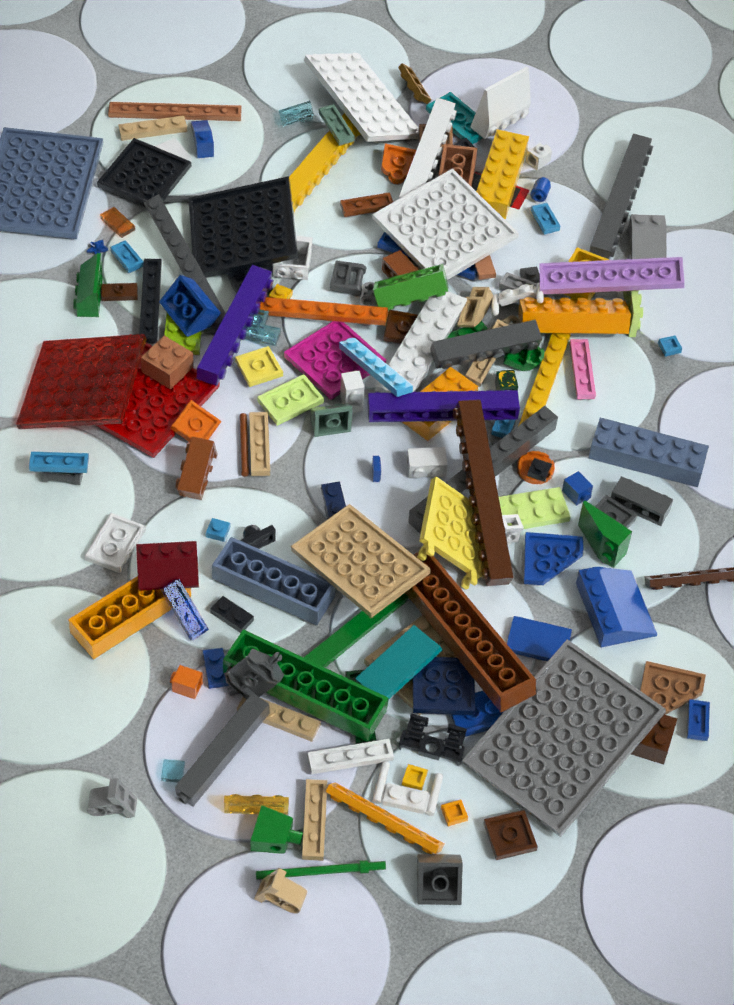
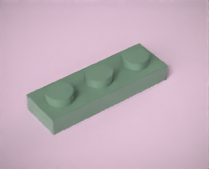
M334 104L319 108V115L339 146L355 141L354 134Z

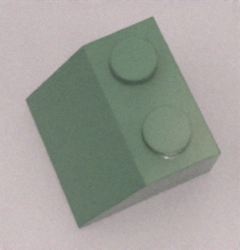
M344 403L311 408L310 421L314 436L319 437L351 432L352 405Z

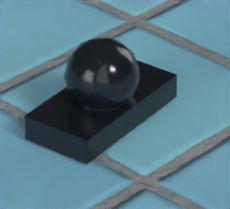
M248 525L243 531L244 538L240 541L260 549L276 541V529L273 525L262 530L257 525Z

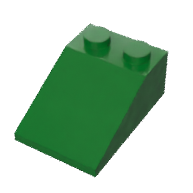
M584 501L578 526L596 556L604 564L614 568L627 554L632 531L592 504Z

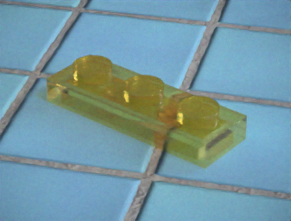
M238 794L224 796V813L259 814L261 805L288 815L289 797L281 795L273 797H263L261 795L241 796Z

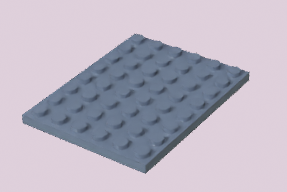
M4 127L0 137V231L77 239L102 151L103 138Z

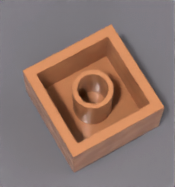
M163 336L141 357L142 372L169 389L194 367L193 352L166 336Z

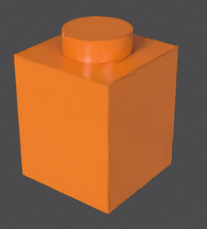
M179 665L177 671H174L170 678L172 692L195 699L203 684V672Z

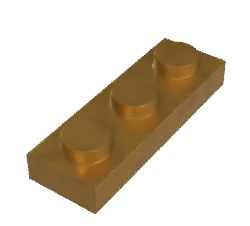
M401 63L398 67L401 72L400 76L407 81V87L414 92V98L419 102L422 101L428 104L432 99L412 68Z

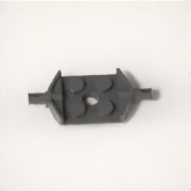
M252 649L248 656L232 668L229 666L225 672L226 683L231 686L227 689V693H231L230 696L240 693L245 699H248L252 693L258 697L262 696L277 685L284 676L277 663L282 660V655L276 652L270 657L267 654Z

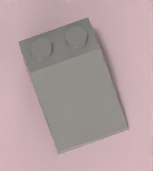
M631 214L628 226L631 259L667 258L665 215Z

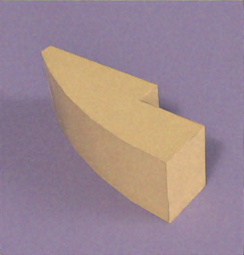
M489 287L472 288L470 297H466L467 302L461 311L457 324L458 327H476L481 322L493 298Z

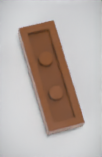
M390 192L340 200L344 217L377 212L393 203Z

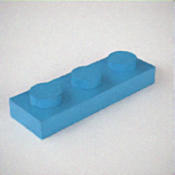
M31 452L29 470L34 472L87 473L89 453Z

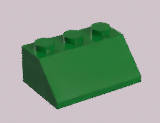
M101 253L95 254L81 264L80 272L76 274L78 285H75V296H77V299L74 298L73 309H77V317H99L103 283Z

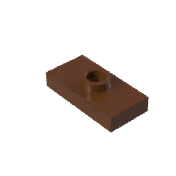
M137 283L102 284V301L138 300Z

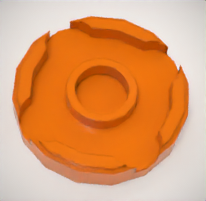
M540 451L527 452L526 455L519 458L517 464L519 476L531 484L548 482L555 471L553 460L546 453ZM534 458L552 464L545 482L527 476Z

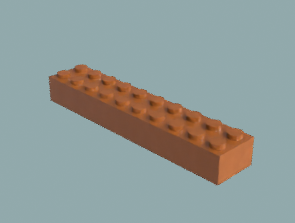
M418 552L413 554L416 558H418ZM429 555L426 556L424 561L419 559L430 568V574L406 591V595L498 710L503 712L536 695V679L438 560L434 556L430 557Z

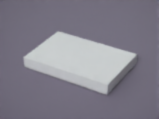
M111 513L85 554V561L121 573L136 548V544L139 543L145 533L146 526Z

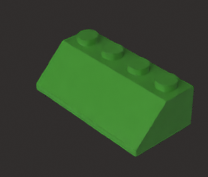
M439 264L376 281L373 291L378 307H387L388 310H391L396 305H410L411 301L418 300V302L428 300L430 296H444L448 292L449 287L444 264Z

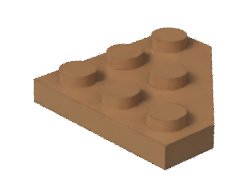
M646 661L640 691L664 707L666 715L687 704L689 699L694 700L702 696L706 674Z

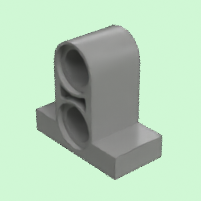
M118 778L110 779L109 786L90 790L87 812L93 816L123 813L127 818L135 817L137 797Z

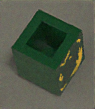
M515 370L496 371V391L518 390Z

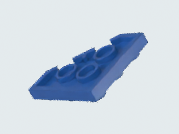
M526 532L524 584L545 585L583 556V536Z

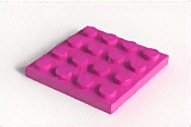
M332 321L284 351V357L330 400L340 395L341 373L360 371L362 380L370 375L339 349V342L345 341L348 338H356L386 363V359L347 324L338 321Z

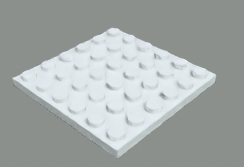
M453 168L377 211L372 216V219L421 269L444 264L447 280L514 241L519 236V233Z

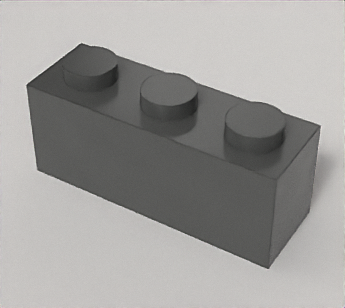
M622 476L611 494L612 499L637 514V516L659 526H662L673 503V499L667 495L658 493L649 487L640 485Z

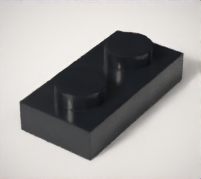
M224 596L210 608L211 614L240 633L243 629L246 630L254 621L252 614Z

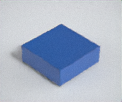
M379 455L372 458L373 482L381 481V460Z

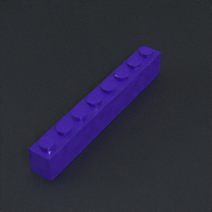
M255 265L251 266L197 367V379L217 386L219 381L225 378L226 368L231 366L234 353H238L240 341H244L247 328H251L254 315L259 313L260 303L265 301L267 290L272 288L274 282L271 279L272 271Z
M518 390L412 392L398 397L392 392L368 393L369 422L456 421L453 418V408L456 407L458 401L481 399L484 420H518L520 411Z

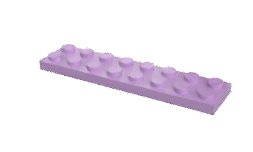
M683 257L539 263L540 291L543 294L684 288L685 284Z

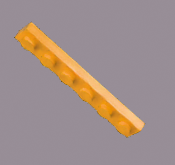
M336 782L328 785L326 792L331 795V799L340 803L343 801L349 805L348 808L352 811L366 814L368 820L374 823L380 822L385 825V829L395 834L397 832L403 835L405 841L411 844H419L422 846L421 849L428 854H437L442 851L445 843Z

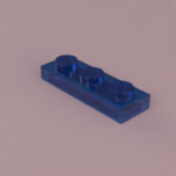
M179 578L160 589L190 640H195L209 630Z

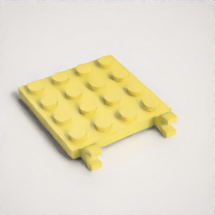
M434 477L430 482L419 539L423 546L419 550L417 557L424 561L427 555L432 557L434 552L466 572L461 581V587L467 590L470 583L474 586L477 585V579L482 577L481 572L483 568L482 562L478 558L479 543L475 541L476 526L472 524L473 510L469 506L468 498L438 477Z

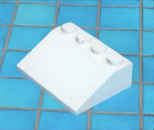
M525 67L484 90L471 124V128L484 139L494 136L497 129L504 130L507 126L515 124L518 120L524 119L528 115V109L531 104L529 68Z

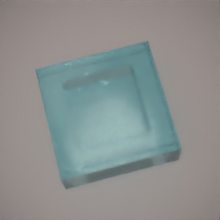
M164 759L161 781L178 783L184 775L185 761Z

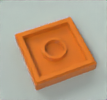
M190 400L170 429L189 442L192 437L209 440L222 421Z

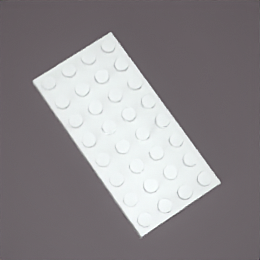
M359 53L305 55L304 62L367 142L419 139L418 126L412 121Z

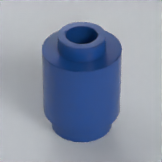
M541 177L535 181L530 193L533 200L537 202L546 200L551 189L550 181L547 178Z

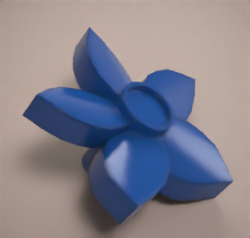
M103 240L97 242L90 241L91 248L87 250V253L94 252L97 254L106 252L108 248L104 245Z

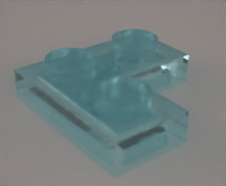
M259 310V313L254 315L251 328H247L245 339L276 346L281 335V328L266 325L269 311Z

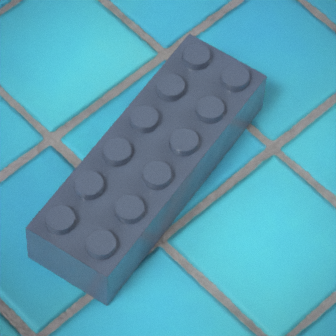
M600 417L592 441L589 459L698 487L709 445Z
M230 537L212 564V579L314 625H318L335 598L336 588L323 577L233 537Z

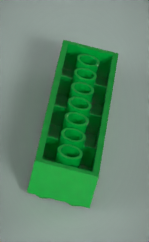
M242 630L223 658V673L227 671L229 666L232 668L248 656L252 649L267 654L270 657L279 652V655H282V660L277 663L284 676L277 685L266 692L267 694L367 742L370 740L387 712L388 697L253 633Z

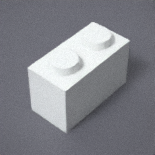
M360 371L341 373L340 398L342 404L348 403L352 405V413L363 411L365 387Z
M445 447L408 448L407 468L409 478L446 476L448 464Z

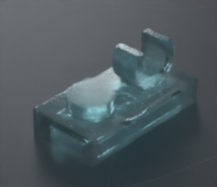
M310 101L279 110L283 126L300 120L304 123V119L310 117L313 120L314 116Z

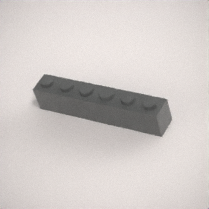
M536 320L434 341L430 351L436 369H447L456 364L465 365L470 361H483L488 357L494 356V358H498L507 353L516 354L525 349L534 350L539 347L542 336Z

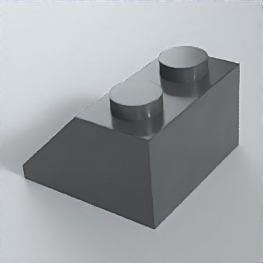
M417 854L418 905L462 904L463 862L461 855Z

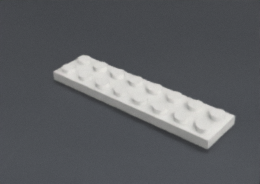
M446 292L441 297L430 296L390 361L389 366L413 385V392H416L433 363L430 351L432 342L447 339L460 317L467 298L451 292ZM378 381L376 391L391 393Z

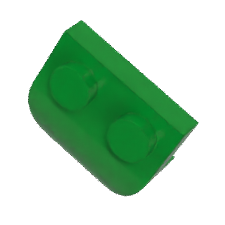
M537 347L534 350H521L516 354L507 353L504 357V364L520 371H530L543 360L544 349Z

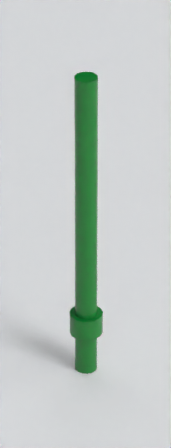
M362 860L359 863L282 870L286 871L285 877L349 872L365 874L369 873V871L386 870V862ZM275 870L256 871V880L264 879Z

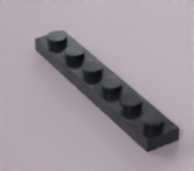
M144 258L139 339L146 343L158 342L162 259Z

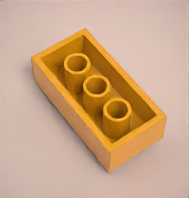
M449 367L420 392L478 391V386L452 367ZM413 421L402 423L429 441L451 421Z

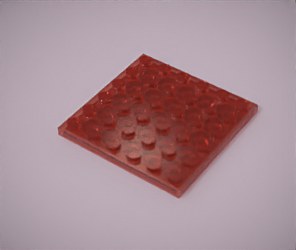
M145 334L43 341L16 423L18 429L122 424L147 340Z

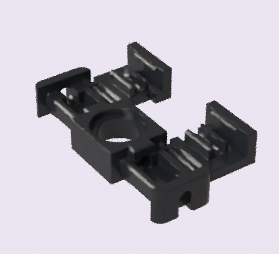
M411 713L407 730L402 731L399 749L401 750L402 747L416 750L419 751L420 756L438 761L440 757L457 762V766H459L464 755L465 747L463 743L467 729L449 724L447 733H449L448 739L442 740L431 737L423 732L424 727L428 726L429 718ZM434 743L437 746V750L429 752L426 750V745Z

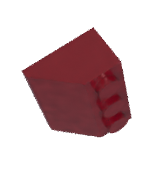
M197 541L136 544L139 591L199 588Z

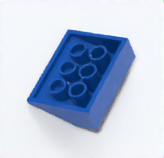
M592 567L578 571L576 585L601 648L657 636L656 629L632 570Z

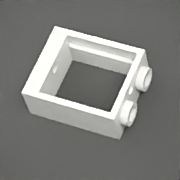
M296 236L298 253L306 254L305 266L282 264L280 262L273 263V277L308 280L313 237Z

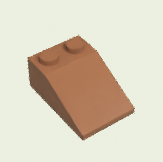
M444 144L439 176L453 168L472 187L477 161V148Z

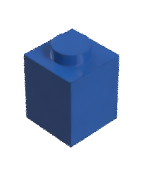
M579 471L564 479L562 491L576 506L584 501H588L592 496L593 485Z

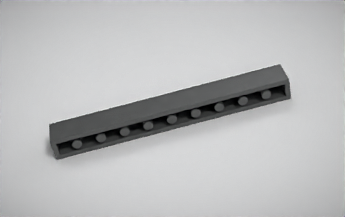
M633 133L589 252L607 259L614 257L616 251L614 246L619 244V233H623L625 226L623 222H627L629 216L627 211H631L633 205L631 200L636 198V188L639 189L640 177L644 176V166L648 165L650 158L648 155H651L654 146L651 145L652 138Z
M543 406L490 448L495 477L556 430L558 416L549 408ZM462 469L445 483L466 498H469V489L467 490L465 485L467 476L466 472ZM428 496L409 510L408 523L420 534Z

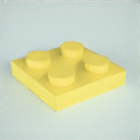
M269 346L235 357V362L249 387L283 377V370Z

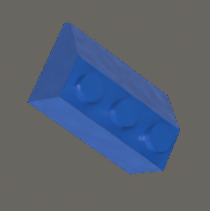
M179 275L159 301L188 337L211 327L221 314L193 279L183 275Z

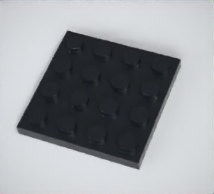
M133 138L97 181V186L146 207L144 202L158 194L162 201H164L192 165L189 160Z

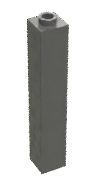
M253 693L249 696L175 786L176 797L180 802L195 806L270 714L269 703Z

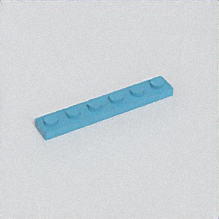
M348 338L345 341L339 342L340 350L396 397L413 392L412 384L356 338Z

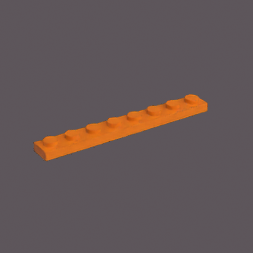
M266 297L265 301L260 303L258 315L385 326L388 308Z

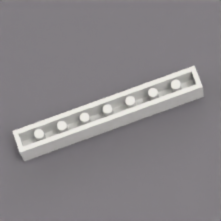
M436 98L398 199L432 180L434 175L432 170H436L439 161L436 159L441 157L443 151L441 146L446 144L448 135H446V132L450 133L452 127L450 122L451 120L454 121L457 111L454 110L456 103Z

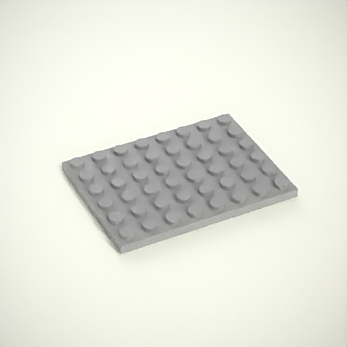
M568 639L534 677L536 679V695L505 710L462 760L471 770L560 837H562L666 713L664 707Z

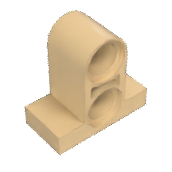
M278 868L261 880L254 899L261 903L268 900L290 913L297 914L302 908L307 890L286 878V871Z

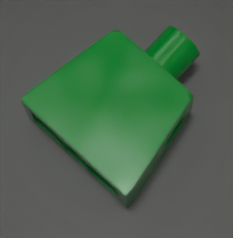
M261 805L251 837V851L284 854L286 853L288 843L301 845L303 832L292 830V817Z

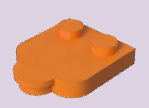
M385 143L381 171L388 176L391 183L402 184L404 182L416 150Z

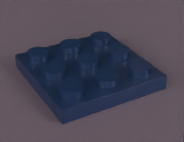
M435 657L413 677V713L475 715V680L458 658Z

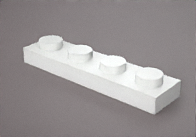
M390 739L312 751L307 754L311 775L394 760Z

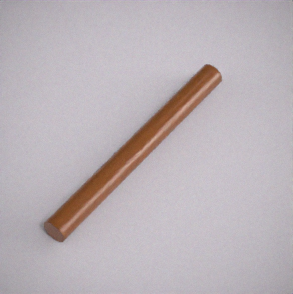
M241 413L239 415L241 475L247 477L249 475L247 414Z

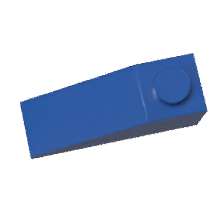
M208 120L191 121L197 158L214 157V141Z

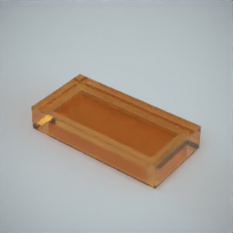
M115 207L100 214L101 219L121 238L135 231V225Z

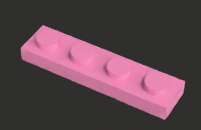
M570 339L569 345L577 399H595L596 391L588 339Z

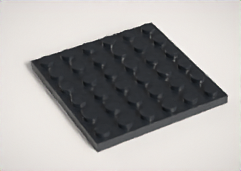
M289 176L189 198L192 254L206 278L250 269L252 265L259 267L298 258Z

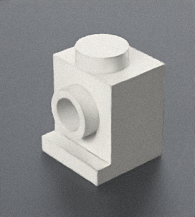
M539 143L532 149H527L525 162L538 171L551 161V148L548 145Z
M502 515L507 545L512 544V542H518L520 533L524 529L519 515Z

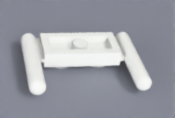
M537 283L536 286L524 284L517 289H506L499 293V296L493 295L492 315H498L500 304L502 307L519 302V299L526 297L535 298L536 295L537 302L543 303L544 296L543 292L540 291V283Z
M387 761L382 762L372 801L376 804L383 803L382 805L434 816L443 775L441 773L435 774L431 794H428L429 792L391 783L385 784L390 763Z

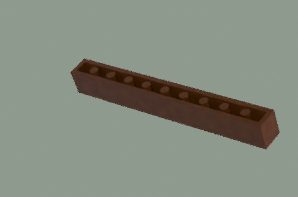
M481 399L458 401L456 407L453 408V418L457 421L456 435L460 438L459 452L463 454L462 469L466 472L467 476L465 485L470 493L469 506L473 510L472 524L476 526L475 541L479 543L478 558L483 565L482 579L485 580L486 586L509 585L514 577Z

